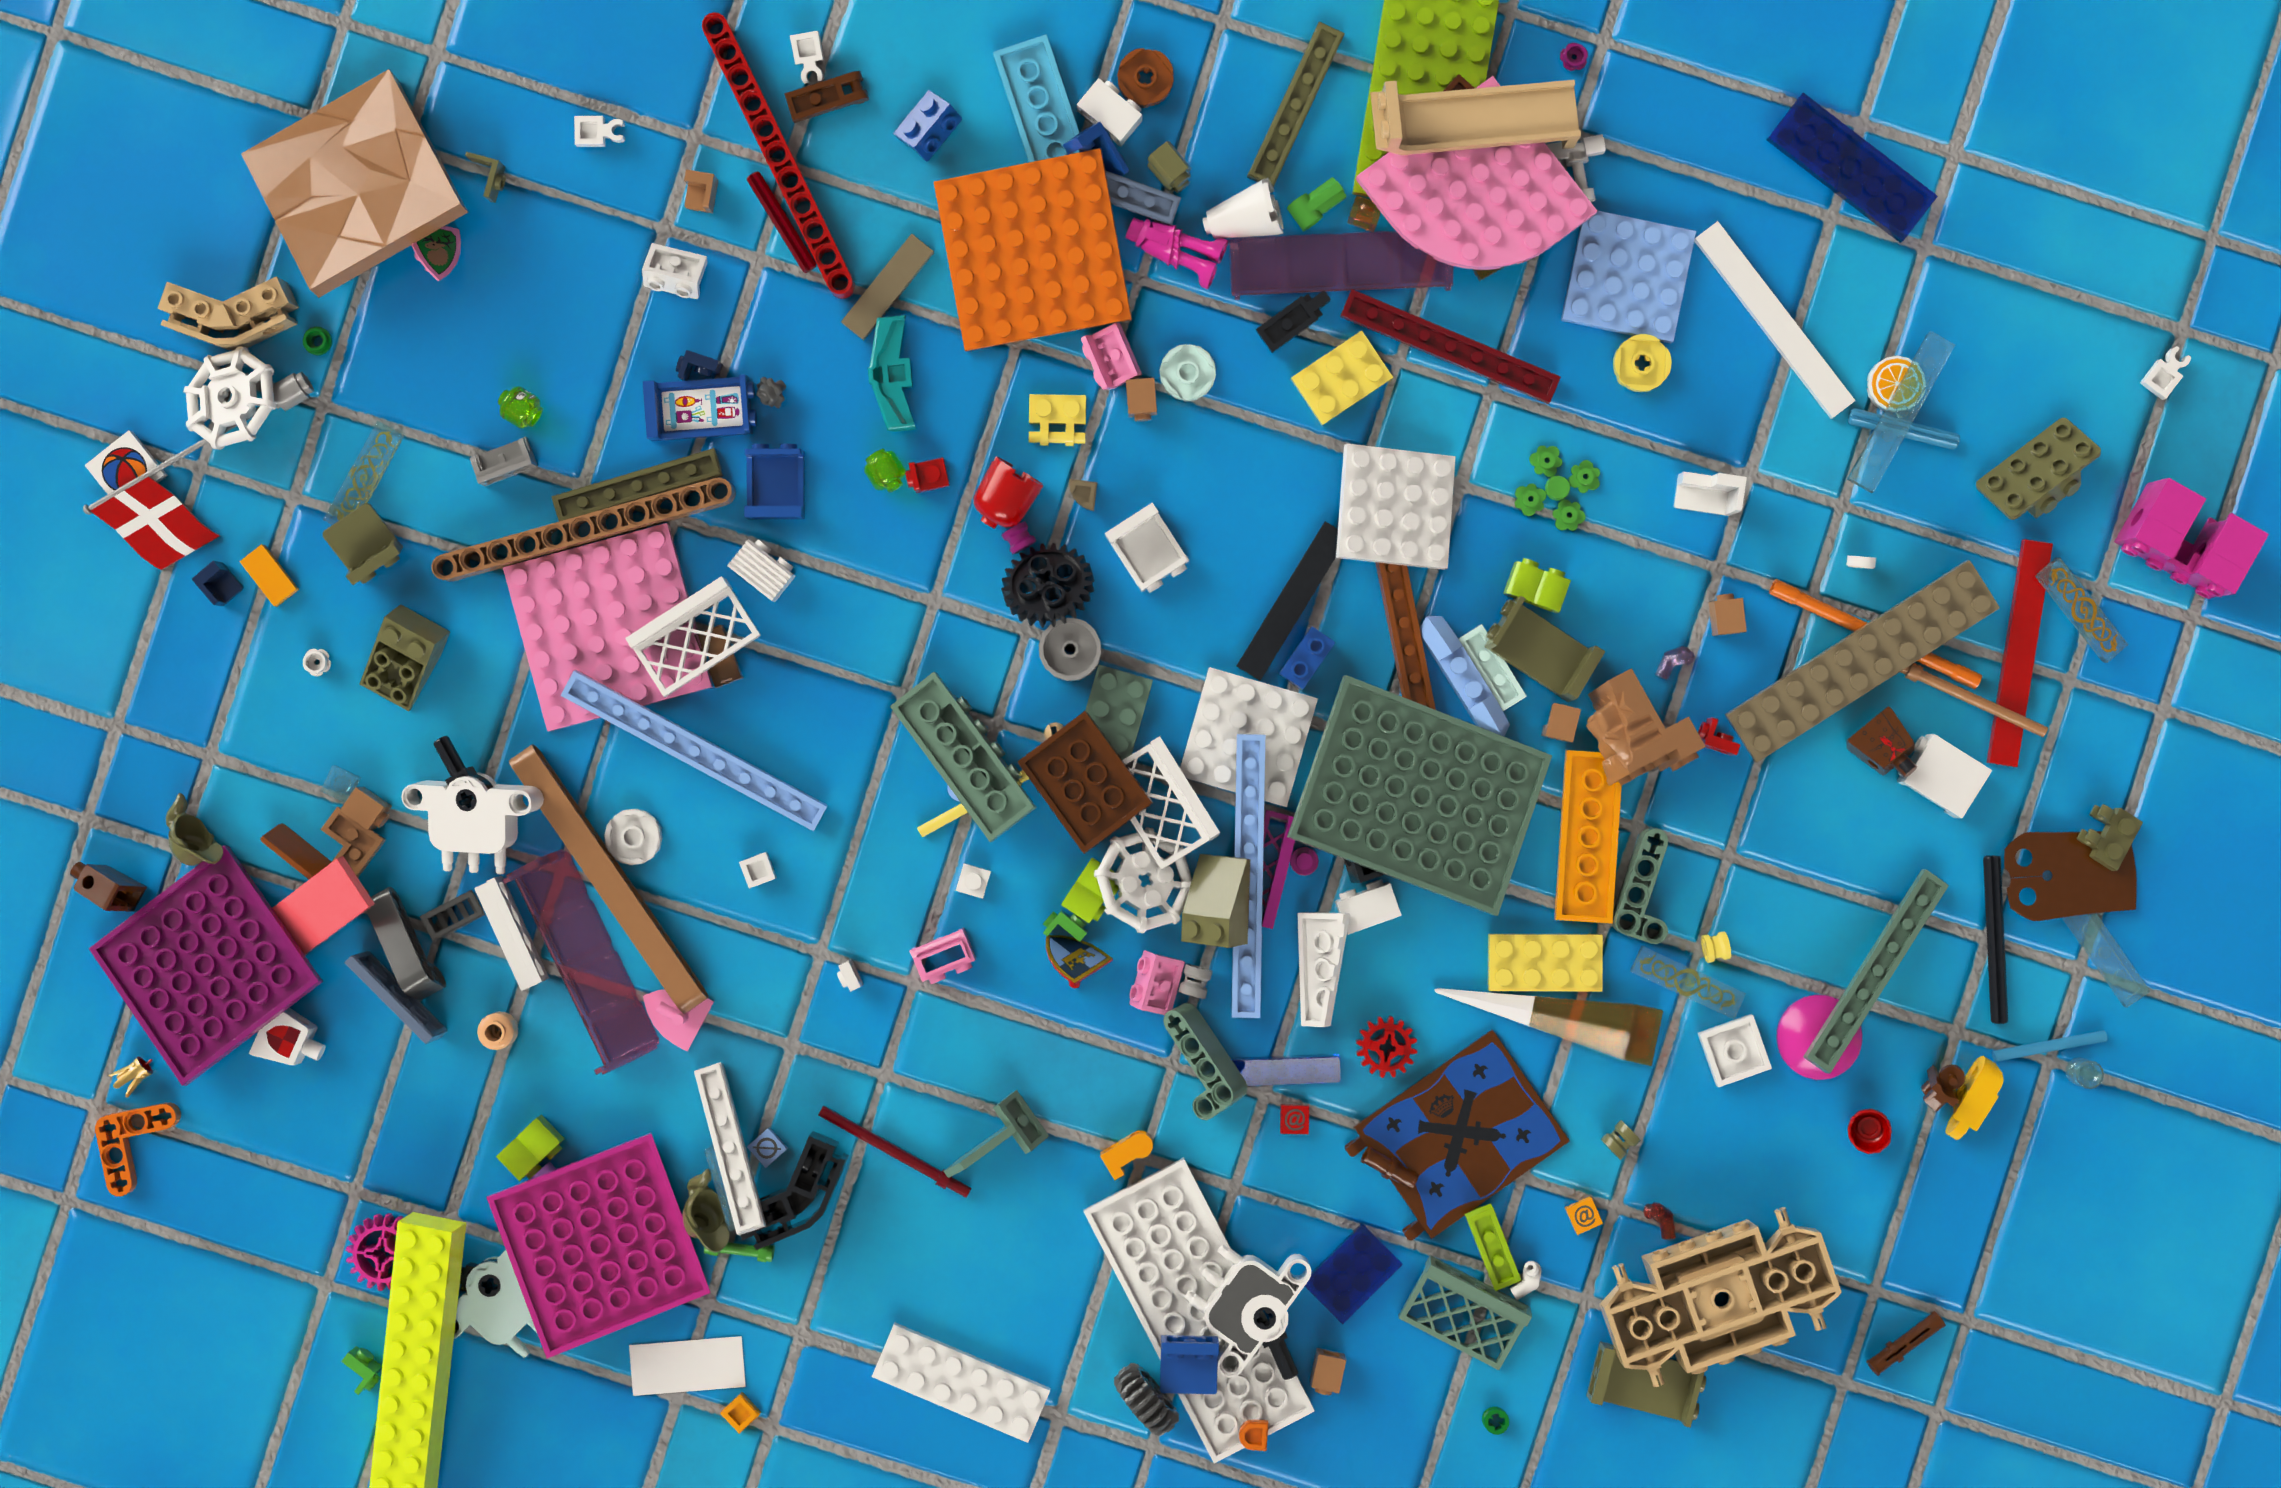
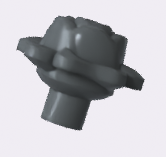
M762 377L760 383L757 384V396L760 398L761 403L770 407L780 408L781 403L785 400L782 395V391L786 389L785 383L782 380L774 382L772 378Z

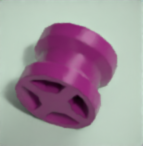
M1025 521L1010 528L1001 535L1005 541L1009 542L1012 555L1021 552L1036 542L1035 537L1027 531L1028 525Z

